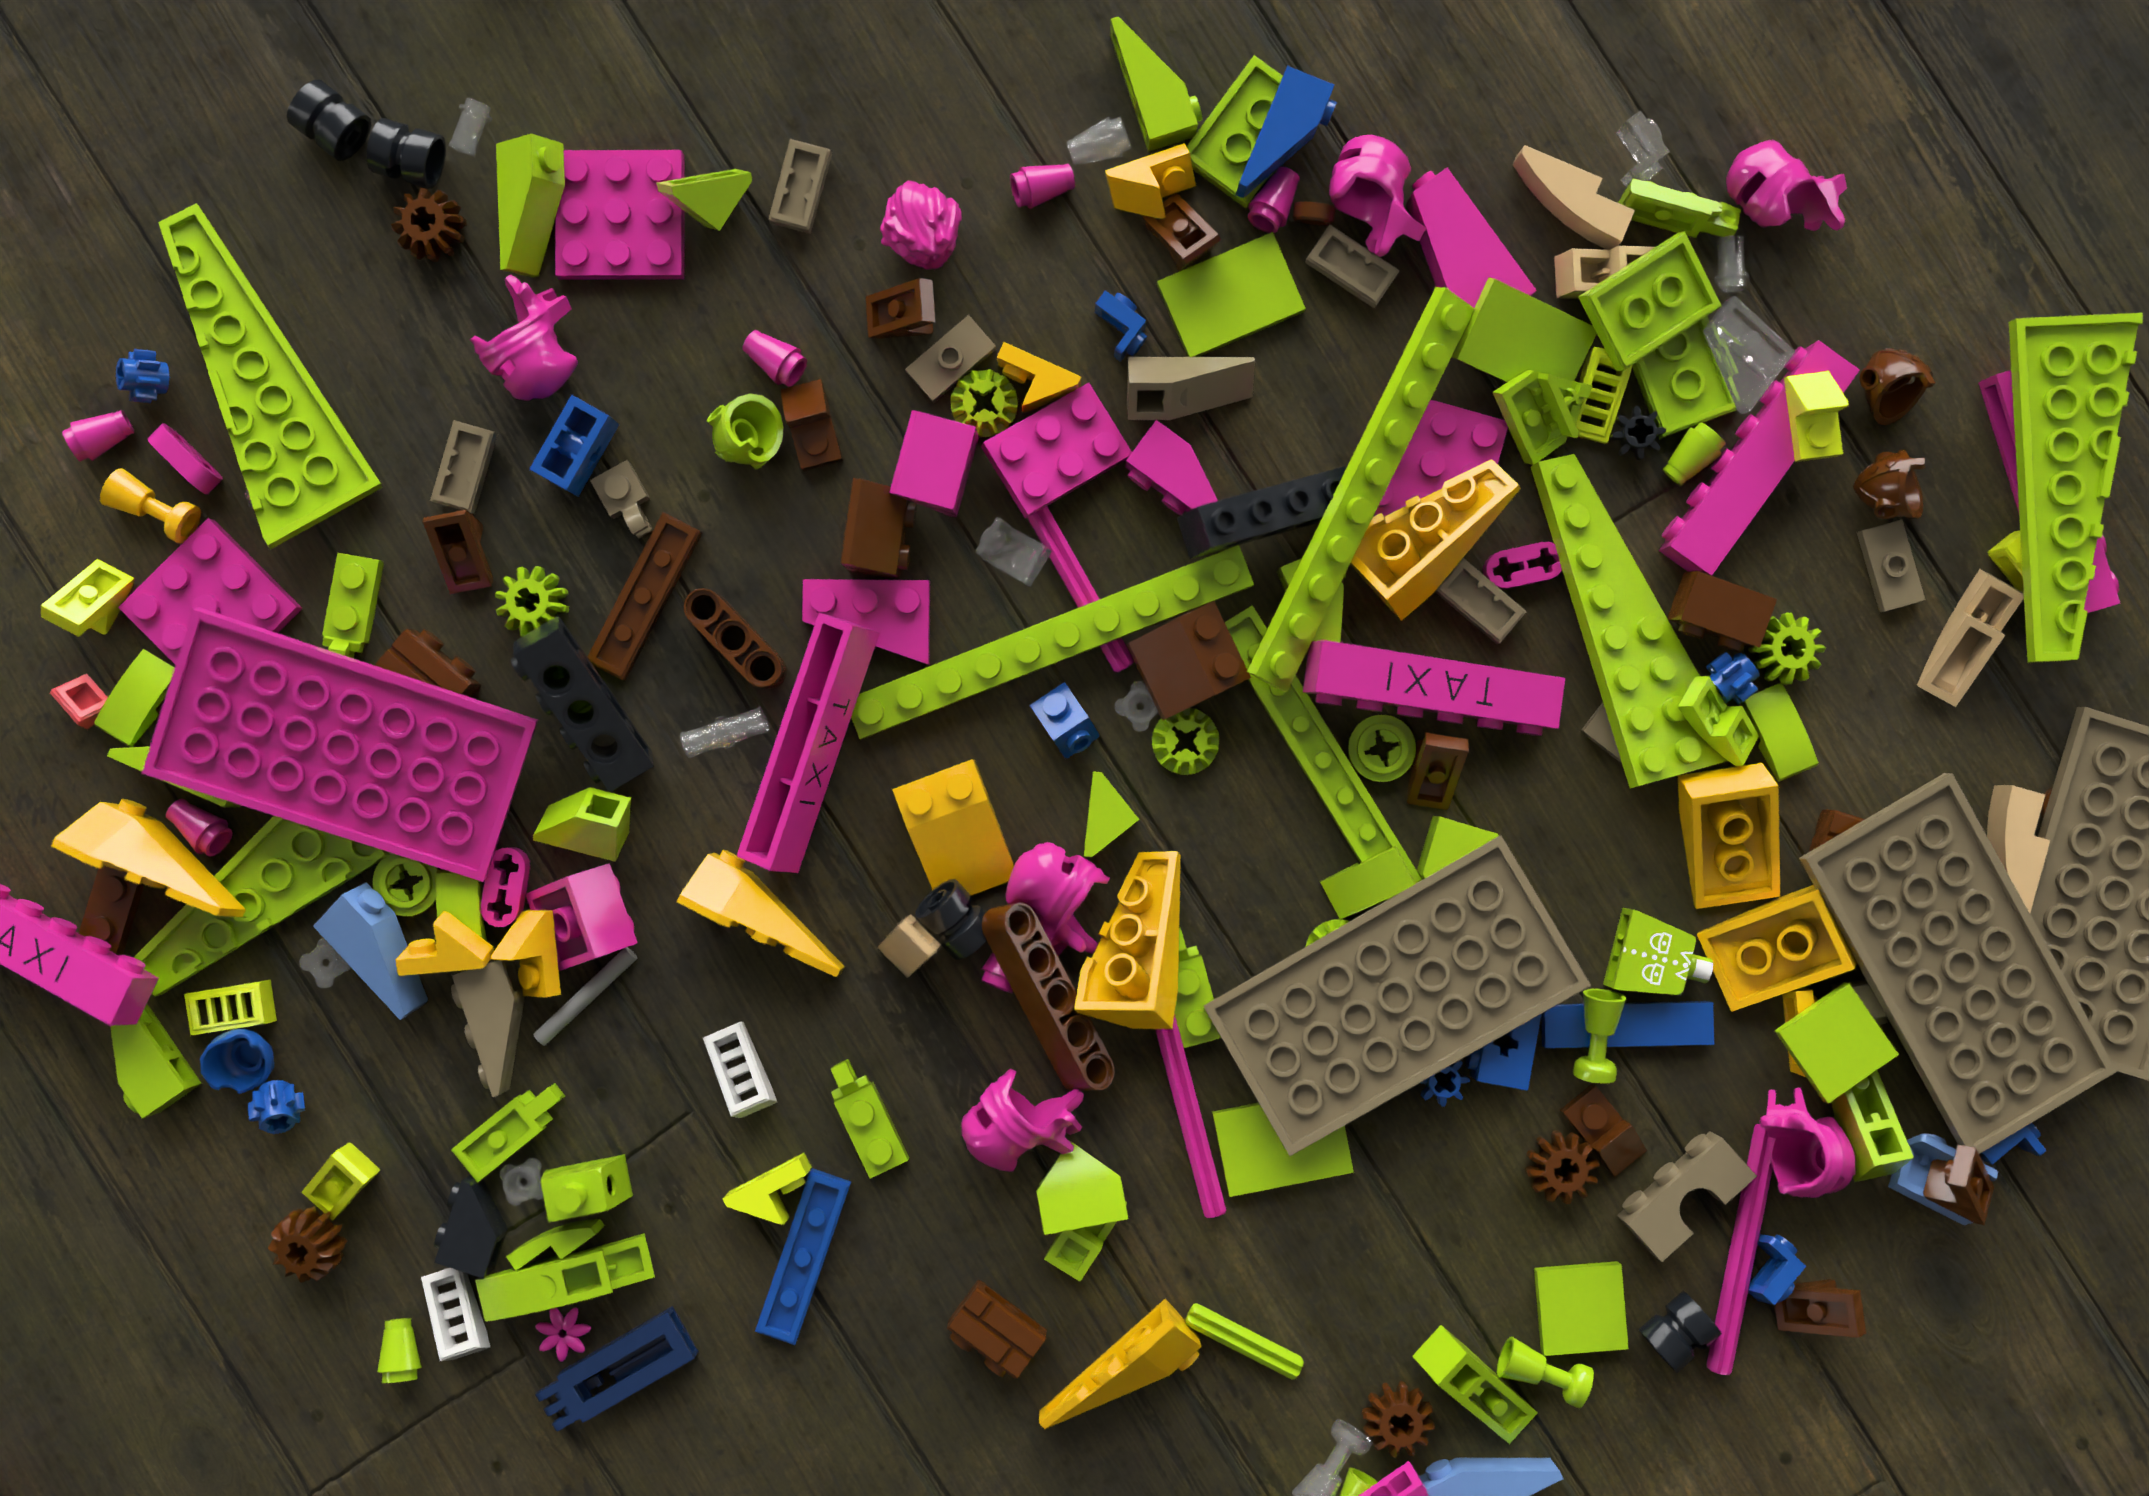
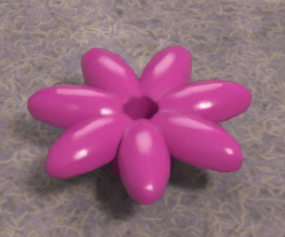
M557 1307L552 1308L549 1311L552 1323L539 1322L536 1324V1330L548 1335L541 1343L540 1351L544 1352L556 1346V1354L560 1362L566 1359L569 1347L578 1353L585 1351V1346L578 1337L588 1333L591 1330V1326L588 1324H575L579 1313L578 1308H572L564 1318Z

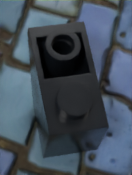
M469 1175L461 1183L456 1182L449 1195L447 1207L452 1208L448 1222L442 1223L435 1237L434 1247L439 1250L434 1263L484 1278L495 1269L508 1228L484 1180L482 1179L477 1183L472 1175Z

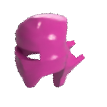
M1362 135L1351 139L1343 146L1338 162L1332 170L1329 195L1337 210L1362 220L1373 228L1365 243L1371 253L1381 257L1389 252L1396 238L1403 234L1416 241H1420L1426 227L1413 219L1404 208L1403 186L1405 179L1411 172L1408 157L1395 143L1388 139L1375 135Z
M1766 140L1741 151L1733 160L1726 177L1729 196L1744 209V214L1748 215L1760 227L1783 225L1791 218L1793 213L1803 214L1805 228L1812 231L1818 230L1823 220L1830 228L1836 231L1844 227L1845 218L1838 206L1839 195L1847 189L1844 174H1839L1829 179H1824V176H1811L1802 161L1788 154L1783 146L1775 140Z
M509 275L505 278V284L513 298L519 323L503 331L488 342L477 336L469 340L475 347V353L479 355L480 361L492 375L502 376L505 380L503 386L511 393L512 397L524 401H530L533 398H547L564 385L578 364V360L574 355L563 351L553 330L554 324L572 308L567 297L564 295L557 297L554 289L550 288L535 295L528 283L521 284L517 277Z
M1051 842L1036 845L1034 849L1023 853L1018 858L1011 872L1005 897L1008 904L1025 903L1033 909L1057 956L1068 945L1080 953L1086 951L1094 954L1098 943L1084 931L1073 913L1084 901L1094 883L1107 884L1110 877L1104 875L1102 869L1097 868L1088 859L1080 855L1067 857L1065 856V849Z
M1009 1069L996 1082L990 1084L981 1095V1101L978 1105L971 1107L968 1113L963 1116L961 1133L968 1151L978 1161L987 1166L1008 1172L1014 1171L1017 1166V1159L1023 1153L1037 1145L1043 1144L1061 1154L1072 1152L1074 1146L1065 1138L1066 1133L1072 1135L1081 1131L1082 1126L1071 1112L1082 1103L1084 1097L1082 1091L1074 1089L1063 1097L1044 1100L1034 1106L1022 1094L1011 1088L1017 1071Z
M1801 1088L1794 1089L1793 1097L1795 1104L1789 1106L1775 1105L1776 1092L1775 1090H1769L1767 1114L1760 1118L1761 1128L1767 1130L1768 1136L1773 1138L1770 1156L1773 1171L1778 1181V1191L1793 1197L1817 1198L1825 1193L1844 1189L1856 1173V1159L1854 1149L1848 1137L1835 1118L1823 1117L1815 1121L1807 1112Z

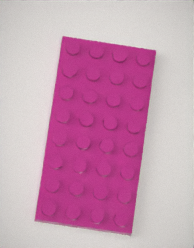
M198 607L192 611L142 774L484 882L539 720Z

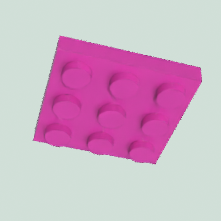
M564 150L565 186L555 218V276L559 280L684 279V211L658 192L657 182L684 178V153L682 150Z
M1430 400L1374 516L1380 513L1386 516L1407 506L1405 501L1417 495L1421 499L1443 488L1444 482L1491 459L1498 465L1508 429L1506 421Z
M207 518L118 607L175 665L194 608L199 607L277 634L303 609L215 520Z

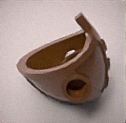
M1885 348V350L1875 352L1859 376L1870 411L1877 423L1881 425L1895 423L1905 416L1918 402L1926 388H1931L1936 383L1932 378L1933 373L1930 367L1925 365L1920 358L1908 353L1906 350H1894V348ZM1913 376L1915 377V381L1911 384L1909 381Z
M1899 450L1898 453H1879L1875 458V462L1859 474L1853 489L1866 505L1874 509V513L1878 518L1906 517L1917 519L1923 512V497L1914 469H1925V458H1910L1905 450Z

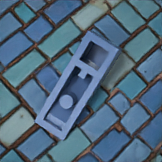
M367 882L342 894L313 926L399 1020L419 1009L428 1001L418 974L398 976L395 960L406 949L407 943L395 912Z
M1454 1458L1450 1461L1442 1459L1429 1465L1425 1470L1426 1473L1419 1476L1427 1490L1428 1496H1530L1563 1479L1551 1458Z

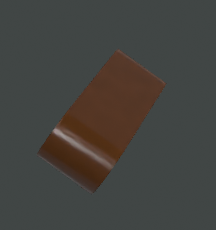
M706 588L695 589L688 594L684 602V613L688 620L748 682L764 689L776 688L783 682L787 669L782 657L722 596ZM712 598L716 604L715 613L711 618L701 620L697 615V606L703 599ZM741 628L745 633V643L740 649L732 651L726 645V636L732 629ZM763 658H770L775 664V672L770 679L760 681L755 674L756 664Z

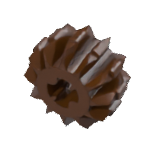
M420 187L418 199H415L409 193L404 194V199L408 205L405 208L393 207L394 213L401 218V220L391 224L392 230L396 234H400L397 240L398 245L404 250L410 249V254L418 260L427 255L432 262H438L441 250L448 256H454V249L450 246L452 242H465L464 236L457 231L467 226L466 219L458 215L461 206L455 200L448 201V195L442 190H437L432 195L427 188ZM430 219H434L435 224H429L427 221ZM424 225L430 226L431 229L429 231H424L423 227Z
M1558 1130L1553 1131L1551 1144L1543 1137L1537 1138V1144L1542 1150L1539 1153L1533 1150L1527 1152V1157L1536 1162V1164L1525 1168L1526 1175L1536 1178L1531 1185L1532 1189L1537 1193L1545 1191V1199L1551 1203L1556 1201L1560 1195L1562 1202L1566 1205L1571 1204L1574 1191L1582 1198L1587 1197L1588 1193L1583 1187L1584 1183L1587 1182L1591 1185L1598 1183V1179L1588 1173V1171L1600 1166L1597 1159L1588 1157L1593 1147L1587 1142L1579 1144V1136L1573 1132H1570L1564 1140L1561 1132ZM1564 1159L1569 1163V1166L1563 1168V1175L1560 1176L1554 1169L1561 1167V1160Z
M315 1206L304 1211L299 1208L290 1212L284 1217V1220L274 1227V1230L271 1232L274 1239L267 1249L278 1255L275 1257L273 1265L282 1264L286 1268L285 1277L296 1273L300 1283L309 1281L311 1278L318 1281L327 1276L332 1271L331 1269H334L341 1263L342 1258L345 1256L342 1250L345 1248L348 1240L338 1235L343 1224L333 1225L330 1222L331 1212L320 1216Z
M1400 1381L1396 1392H1392L1389 1384L1383 1383L1382 1391L1384 1395L1380 1398L1375 1393H1369L1368 1399L1374 1407L1362 1409L1361 1414L1363 1418L1369 1421L1363 1427L1365 1435L1367 1437H1374L1373 1445L1378 1451L1388 1446L1391 1457L1396 1458L1400 1453L1401 1447L1405 1448L1409 1456H1414L1415 1449L1412 1444L1417 1441L1421 1445L1428 1446L1429 1440L1423 1432L1435 1430L1434 1421L1428 1417L1434 1409L1430 1402L1422 1401L1424 1394L1419 1388L1409 1392L1407 1384ZM1394 1415L1400 1418L1405 1416L1406 1420L1402 1424L1399 1421L1392 1423L1391 1417Z

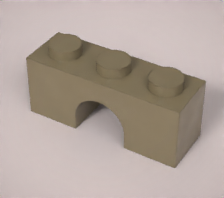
M1711 1131L1706 1135L1700 1134L1693 1138L1685 1147L1686 1153L1675 1163L1669 1162L1662 1166L1653 1177L1655 1181L1643 1192L1639 1190L1631 1194L1622 1205L1623 1210L1617 1215L1644 1247L1661 1262L1694 1234L1680 1216V1203L1688 1192L1704 1188L1712 1197L1726 1205L1757 1177L1722 1137Z

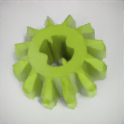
M539 566L534 567L531 575L526 568H517L518 581L505 576L503 582L509 587L508 592L497 591L495 593L496 598L506 601L505 605L496 609L497 615L502 617L509 616L505 627L511 631L519 628L520 636L522 637L555 618L557 611L561 613L569 612V606L558 603V600L565 598L569 594L566 588H555L560 578L553 573L545 577L544 568ZM529 594L539 596V604L534 603L537 607L536 610L528 609L525 606L526 600L531 601L528 597Z
M1792 613L1781 614L1779 620L1774 616L1770 618L1760 648L1749 647L1748 649L1750 653H1759L1760 659L1753 663L1757 669L1767 667L1764 679L1773 681L1779 677L1782 685H1790L1794 678L1798 681L1809 679L1808 669H1819L1822 665L1814 657V654L1822 653L1826 649L1824 645H1815L1814 639L1819 637L1822 631L1818 628L1807 631L1809 618L1804 616L1795 621ZM1785 642H1789L1792 647V651H1787L1788 656H1784L1781 647L1787 646Z

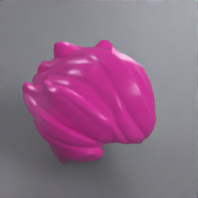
M908 180L903 185H900L887 201L885 216L880 227L883 236L881 243L884 246H890L912 265L914 264L917 267L928 270L937 269L949 259L956 247L958 228L962 219L959 204L953 198L947 199L938 188H929L925 184L919 185L917 182Z

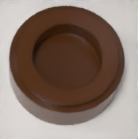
M1295 202L1292 219L1297 223L1305 225L1329 226V224L1332 225L1335 221L1336 207L1318 202Z

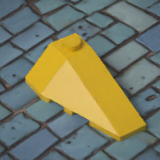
M1491 459L1444 482L1443 488L1421 499L1417 495L1405 501L1407 506L1386 516H1383L1382 513L1374 516L1350 564L1374 593L1402 621L1437 590L1521 488L1517 482Z
M121 799L119 804L99 802L56 836L51 845L99 869L105 865L119 871L128 872L125 879L136 884H145L159 889H165L167 886L165 892L167 896L213 915L243 917L246 911L160 820L145 814L147 807L127 799Z
M722 850L720 855L717 853L707 854L677 900L678 903L728 928L730 925L738 927L740 923L747 927L745 932L752 939L771 946H776L777 943L785 946L783 951L789 956L834 977H838L842 973L845 966L752 871L743 867L744 859L726 850Z
M1178 851L1138 852L1117 895L1119 903L1109 923L1104 921L1099 932L1101 939L1092 958H1086L1081 968L1074 1008L1077 1013L1132 1029H1172L1178 993L1181 855Z
M1165 1298L1039 1411V1424L1044 1429H1047L1170 1376L1177 1368L1180 1371H1184L1199 1357L1198 1350L1201 1348L1198 1334L1186 1325L1183 1317Z

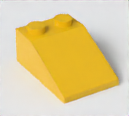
M974 759L892 789L932 890L948 880L956 879L972 896L1009 881L1014 863Z
M1757 763L1678 775L1679 815L1695 908L1700 909L1780 897L1779 788L1764 764Z
M1814 885L1779 897L1697 933L1706 957L1713 960V972L1731 1012L1854 970L1857 965L1819 889H1816Z

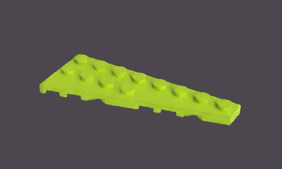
M196 203L158 222L263 539L269 549H273L381 489L382 485L199 205Z
M2142 313L2016 318L2009 322L2028 663L2078 660L2087 616V610H2084L2089 580H2094L2096 566L2092 564L2097 539L2102 538L2104 525L2100 524L2104 501L2110 496L2121 437L2117 436L2122 408L2127 406L2129 392H2126L2130 366L2134 365L2137 351L2133 350L2138 326L2143 324Z
M1575 454L1540 461L1532 465V474L1553 542L1556 546L1561 568L1629 788L1727 762L1728 760L1702 739L1678 708L1694 677L1700 675Z
M273 816L214 876L246 909L243 917L216 916L186 904L133 958L145 963L144 970L159 978L152 994L154 996L162 995L374 866L391 853Z

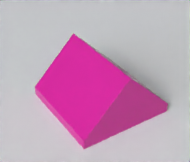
M912 410L889 493L948 516L957 517L979 439L976 427Z

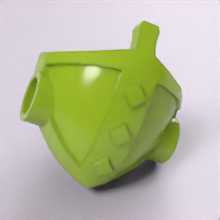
M747 394L737 397L726 406L721 405L717 407L707 419V422L713 427L712 439L716 450L715 453L726 462L749 464L754 469H759L777 453L782 443L784 427L781 414L774 403L763 395Z

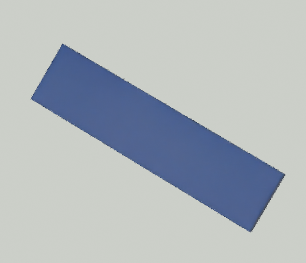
M1713 1002L1625 1003L1615 1034L1608 1036L1607 1047L1714 1045ZM1557 1004L1541 1014L1542 1047H1589L1591 1033L1585 1029L1584 1004Z
M813 1168L810 1170L755 1332L793 1345L796 1344L851 1181Z

